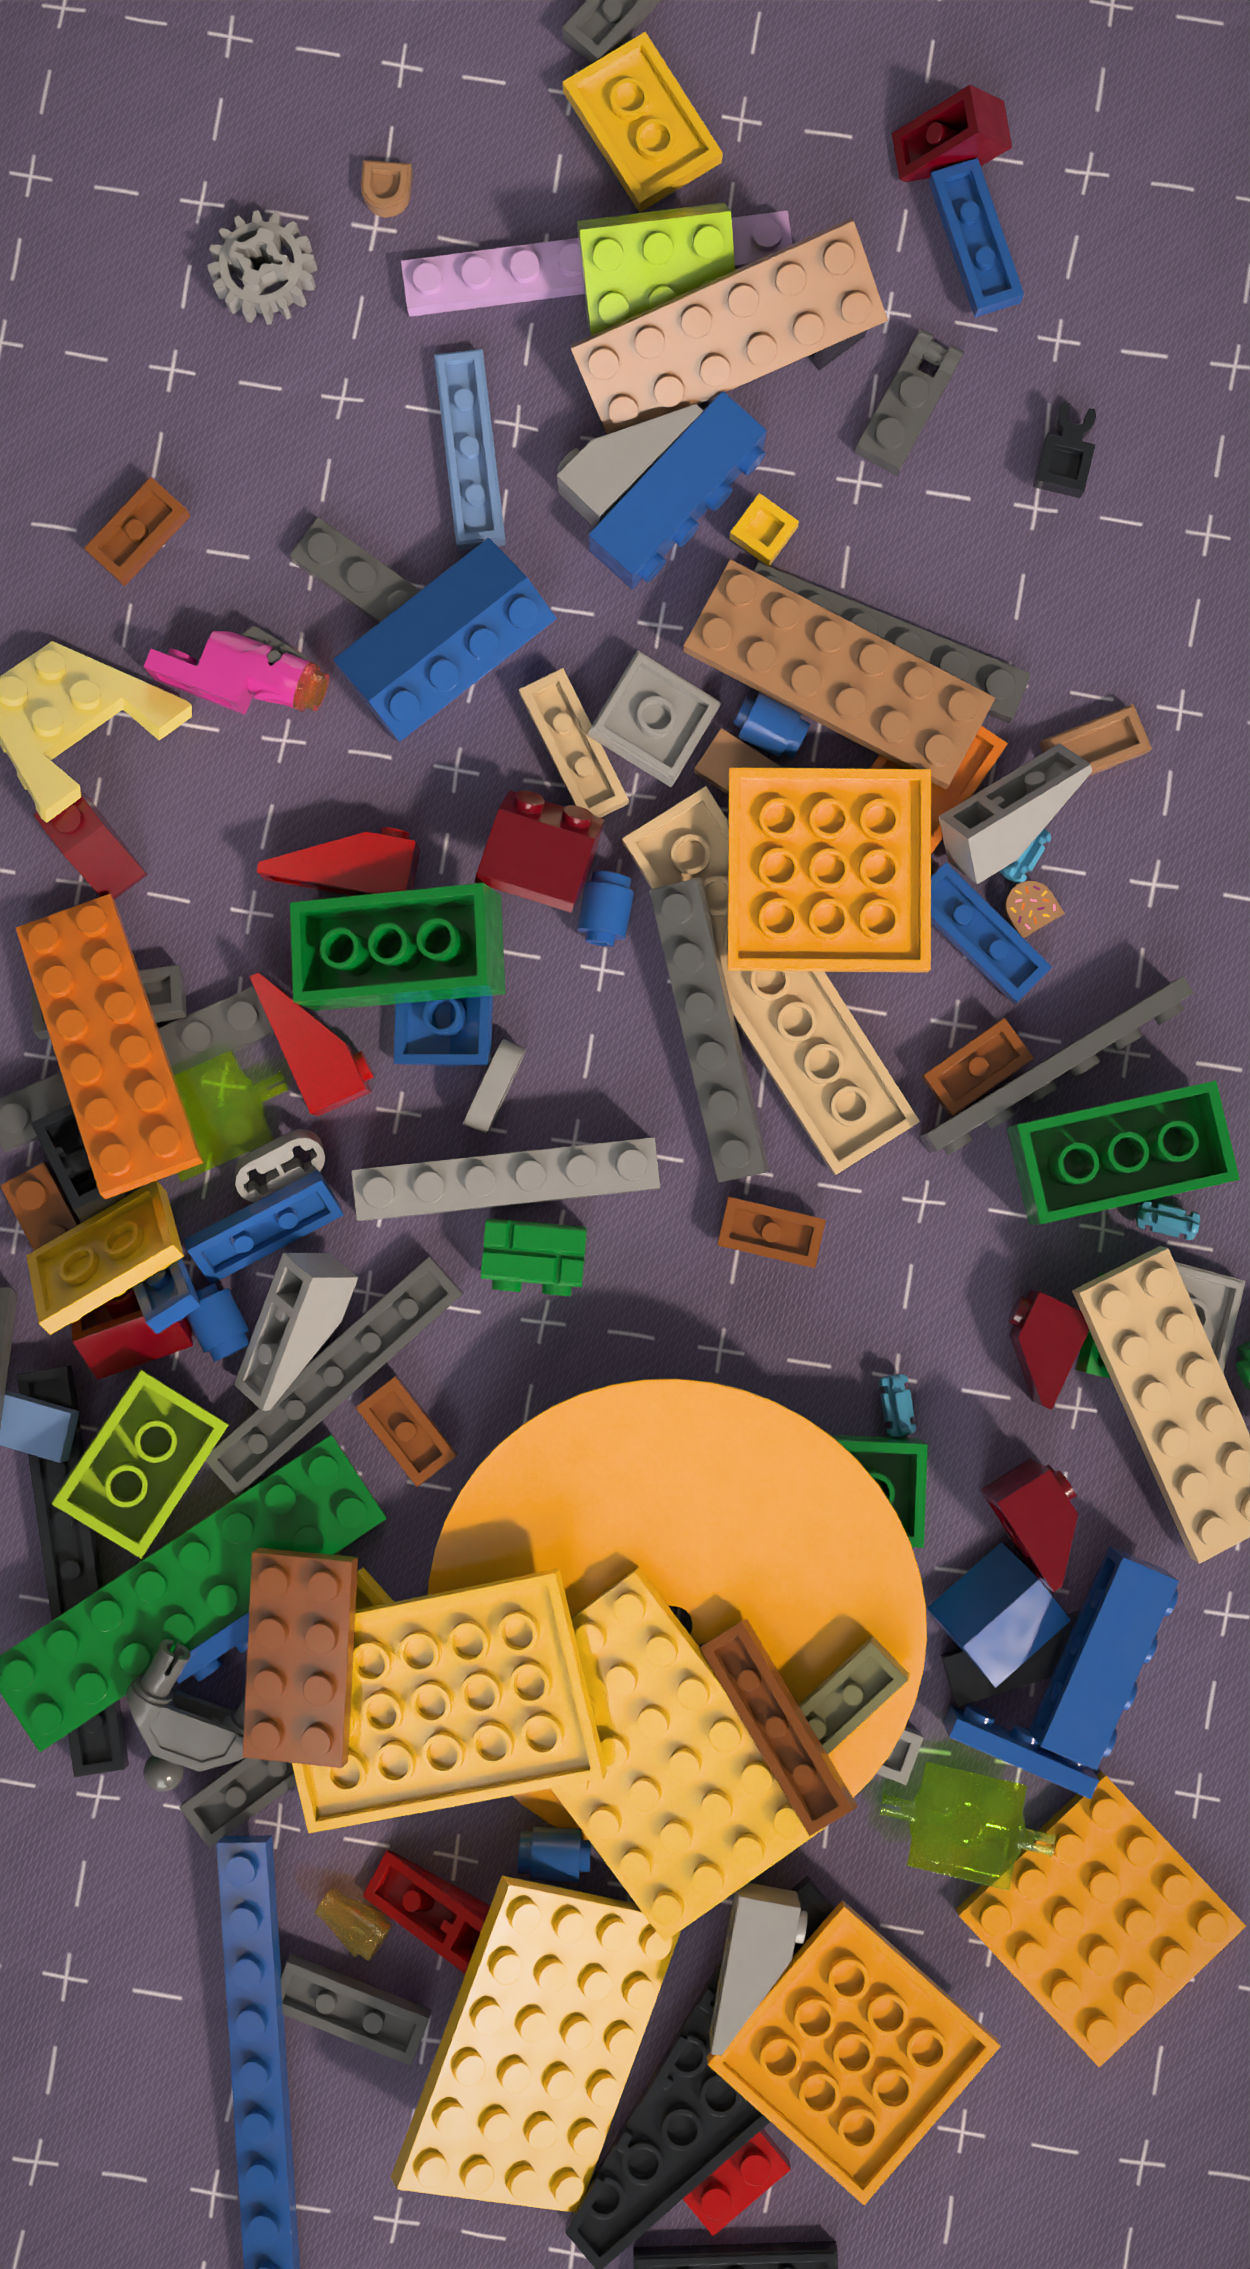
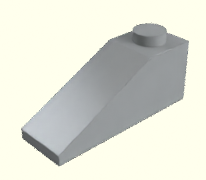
M695 404L593 439L581 451L577 448L573 449L558 466V493L595 528L702 414L703 410Z
M1059 743L938 816L948 862L973 882L979 884L1018 860L1092 773L1091 764Z
M330 1253L282 1254L234 1383L262 1411L272 1409L342 1322L359 1277Z
M747 1883L734 1892L709 2031L711 2054L722 2056L792 1961L795 1943L803 1944L807 1928V1911L801 1910L796 1891Z

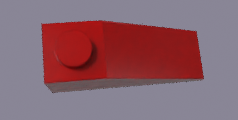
M382 827L380 834L366 831L258 862L256 872L265 881L345 896L407 891L414 888L421 850L415 840H410V833L400 829Z
M260 973L249 976L310 1114L319 1117L372 1093L367 1081L374 1078V1074L362 1050L354 1053L351 1046L299 1004L293 1003L292 998Z
M386 1850L362 1897L466 1974L490 1905L399 1854Z

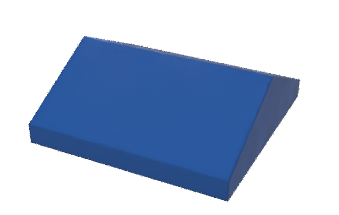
M493 995L396 1004L393 1064L440 1067L490 1065Z
M1002 1542L926 1608L994 1688L999 1686L1071 1621L1042 1582Z

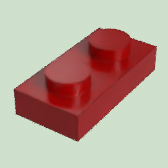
M762 2129L684 2197L683 2201L710 2234L714 2236L791 2170L790 2160L768 2133Z

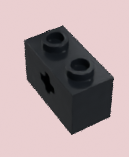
M71 1104L31 1123L73 1210L81 1222L86 1221L127 1197L125 1192L108 1199H104L100 1195Z

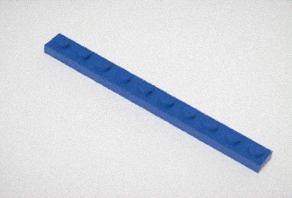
M272 1835L222 1836L216 1844L244 2269H300L285 2026L281 1993V1963Z

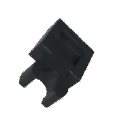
M1064 402L1055 417L1054 424L1058 435L1047 433L1044 439L1033 487L1081 498L1085 491L1096 445L1084 442L1082 439L1089 434L1096 420L1095 409L1089 408L1083 423L1075 425L1068 419L1070 403Z

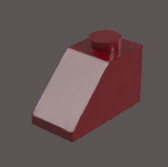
M970 84L891 133L899 180L903 182L929 179L931 172L978 158L980 166L1012 148L1004 100Z
M81 790L80 799L47 823L36 812L33 816L65 858L100 897L111 894L115 900L147 876V873L92 800Z
M1030 1290L1027 1298L1020 1296L1011 1310L1008 1323L1012 1324L1013 1327L1009 1337L1032 1401L1052 1410L1089 1332V1328L1081 1311L1040 1291Z

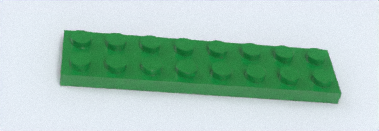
M330 1434L0 1654V1693L40 1753L125 1696L132 1680L145 1674L158 1651L161 1641L165 1639L173 1640V1645L169 1650L171 1653L178 1642L191 1651L249 1612L252 1552L258 1548L334 1555L386 1520L387 1516L334 1435Z

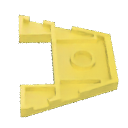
M51 641L0 676V746L4 753L7 752L24 789H28L35 802L39 816L47 823L81 798L80 785L51 761L122 710L160 741L192 717V705L185 699Z

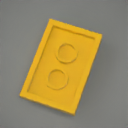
M646 32L562 82L564 95L639 213L722 163L723 152Z
M157 1180L138 1189L26 1255L38 1323L51 1335L184 1257L167 1191Z

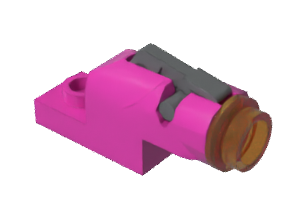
M255 626L249 628L241 635L229 631H213L197 666H195L197 663L195 658L172 648H169L167 654L150 649L143 666L153 679L244 715H246L253 695L256 700L286 705L301 712L306 709L316 712L325 698L329 684V674L320 671L319 665L310 662L302 653Z

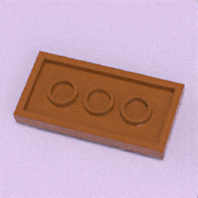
M258 1548L252 1552L243 1758L343 1768L348 1762L358 1557Z

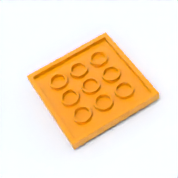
M729 768L727 971L929 972L931 970V769Z
M1102 1770L1096 1775L1099 1782L1091 1799L1077 1793L956 1908L959 1917L1098 2067L1104 2064L1246 1927L1238 1916Z
M841 1900L792 1957V1961L722 2056L714 2055L710 2052L707 2056V2064L858 2201L865 2205L1001 2046L998 2039L848 1904Z

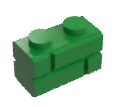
M486 1218L481 1279L492 1280L491 1289L521 1292L522 1282L542 1284L541 1294L571 1296L572 1287H583L588 1227Z

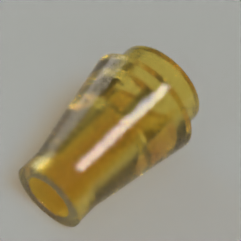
M333 1887L324 1896L314 1913L324 1921L354 1958L360 1955L367 1961L372 1959L393 1927L392 1924L384 1919L385 1913L341 1894Z

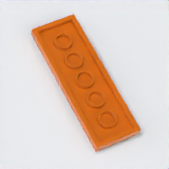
M111 894L16 927L100 1195L104 1199H108L202 1164L203 1161L116 902Z

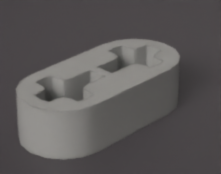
M506 1039L501 1041L470 1106L464 1125L486 1135L488 1134L521 1065L526 1048Z
M297 1129L245 1155L238 1161L235 1167V1186L238 1193L245 1200L257 1202L316 1170L321 1171L325 1163V1152L321 1139L312 1131ZM301 1145L305 1151L312 1149L310 1151L311 1160L303 1163L300 1158L292 1159L294 1157L293 1148ZM256 1169L260 1174L268 1172L266 1174V1184L259 1186L255 1181L247 1183L249 1181V1171Z

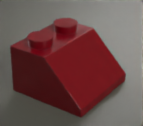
M509 790L498 808L474 883H484L490 888L572 913L591 872L605 819L593 816L588 809L580 806L569 805L563 807L547 802L541 795L535 792H515Z
M133 1287L71 1323L72 1342L97 1380L193 1346L191 1327L186 1317L156 1334L145 1322Z
M1029 1458L980 1489V1492L1029 1570L1046 1587L1055 1592L1063 1586L1078 1513L1070 1502L1071 1499L1076 1497V1493L1060 1470L1055 1472L1049 1464L1043 1466Z

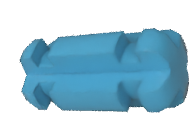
M1043 829L1019 859L1000 870V873L1013 883L1025 882L1027 879L1025 873L1033 870L1045 850L1043 844L1050 842L1051 834L1046 829Z
M1150 1200L1143 1201L1140 1204L1136 1214V1226L1138 1228L1145 1229V1225H1148L1152 1232L1177 1238L1181 1233L1184 1234L1185 1240H1193L1200 1226V1215L1197 1212L1191 1211L1190 1215L1185 1214L1186 1210L1183 1208L1157 1203L1156 1207L1151 1206L1152 1202Z
M903 1374L888 1375L879 1380V1387H884L885 1393L880 1394L885 1422L890 1421L891 1428H886L889 1436L894 1437L909 1435L916 1430V1424H911L910 1418L914 1417L910 1389H905L904 1383L909 1381L908 1377Z

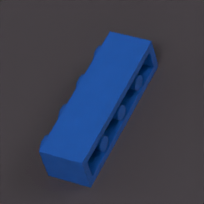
M722 391L589 533V552L631 590L642 579L646 583L650 582L665 565L666 559L664 556L675 544L682 547L692 538L699 528L697 520L706 510L710 508L714 512L723 505L733 490L730 485L741 473H744L746 476L750 475L759 466L766 455L763 449L767 430Z
M1108 1546L1028 1730L1040 1747L1095 1770L1098 1769L1102 1757H1107L1111 1753L1117 1738L1116 1725L1122 1711L1128 1710L1136 1697V1679L1143 1663H1148L1156 1651L1158 1643L1156 1633L1163 1617L1169 1616L1177 1603L1178 1589L1176 1587L1179 1580L1165 1569Z

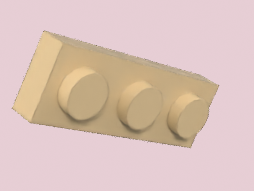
M564 668L519 689V694L574 805L588 809L593 816L599 818L628 805L629 799L602 745L587 736L592 725Z

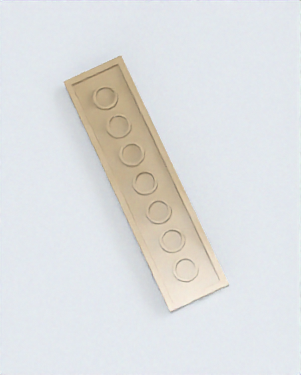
M706 786L622 838L623 845L651 889L694 878H702L734 1019L833 1175H837L920 1122L825 972L727 971L728 820Z

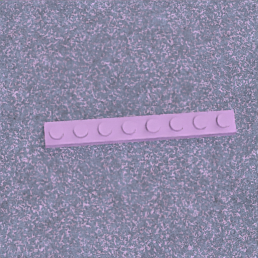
M788 210L732 218L735 270L792 245ZM579 238L401 261L409 317L585 294Z

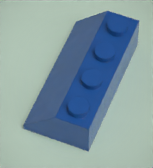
M488 537L332 660L393 740L400 742L557 618L528 577Z

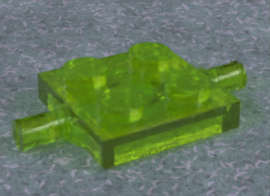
M230 1050L174 1075L203 1161L202 1164L178 1172L177 1174L181 1182L275 1140L264 1117L263 1102L289 1091L287 1083L268 1090V1087L285 1080L281 1072L254 1084L244 1074L234 1051Z
M926 1761L921 1788L913 1801L883 1793L882 1803L900 1807L901 1810L881 1806L879 1815L909 1822L912 1839L907 1866L1009 1891L1014 1862L1021 1853V1849L1048 1855L1049 1857H1052L1054 1851L1053 1847L1034 1843V1840L1055 1845L1056 1834L1052 1835L1025 1828L1023 1816L1027 1785Z

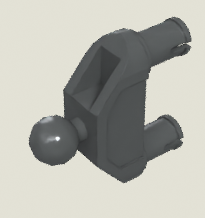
M170 1639L161 1641L158 1651L145 1674L133 1679L126 1691L132 1716L152 1754L144 1766V1779L148 1787L160 1792L176 1788L182 1780L184 1767L201 1772L244 1759L245 1696L237 1709L230 1710L173 1689L172 1687L182 1669L190 1660L191 1654L179 1642L171 1653L169 1650L173 1645V1640Z

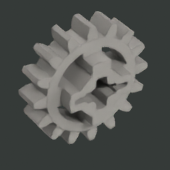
M259 210L253 212L252 222L248 224L239 215L234 217L237 229L231 232L228 229L221 228L219 233L224 243L223 246L211 245L209 249L216 262L208 264V271L212 280L215 281L212 285L218 298L225 299L228 310L232 314L242 308L246 321L250 323L253 322L257 313L263 314L267 325L272 324L274 312L280 311L286 319L291 318L289 305L295 303L304 308L307 303L302 290H315L316 287L313 276L310 273L317 271V264L314 255L310 254L313 250L308 237H300L297 223L291 221L283 228L280 214L277 212L272 214L269 222L263 221ZM282 246L291 252L294 257V263L289 261L288 256L283 255ZM232 272L236 273L238 279L242 280L244 284L243 290L232 280Z

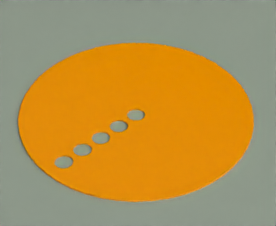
M644 1379L612 1384L584 1392L548 1408L525 1422L505 1438L477 1467L460 1491L445 1520L434 1552L428 1583V1595L559 1568L570 1616L572 1617L639 1567L668 1606H677L688 1612L693 1624L690 1635L697 1645L708 1643L734 1625L748 1619L797 1704H800L860 1646L873 1636L909 1673V1679L833 1749L828 1756L853 1798L870 1782L887 1760L905 1729L916 1702L924 1670L927 1630L926 1604L921 1575L911 1542L895 1509L879 1484L863 1465L830 1434L787 1407L743 1389L713 1382L688 1379ZM551 1788L512 1795L518 1802L547 1823L559 1828L580 1829ZM582 1831L581 1839L589 1840Z

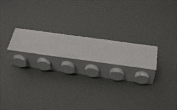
M655 1137L352 1170L357 1221L381 1220L660 1189Z

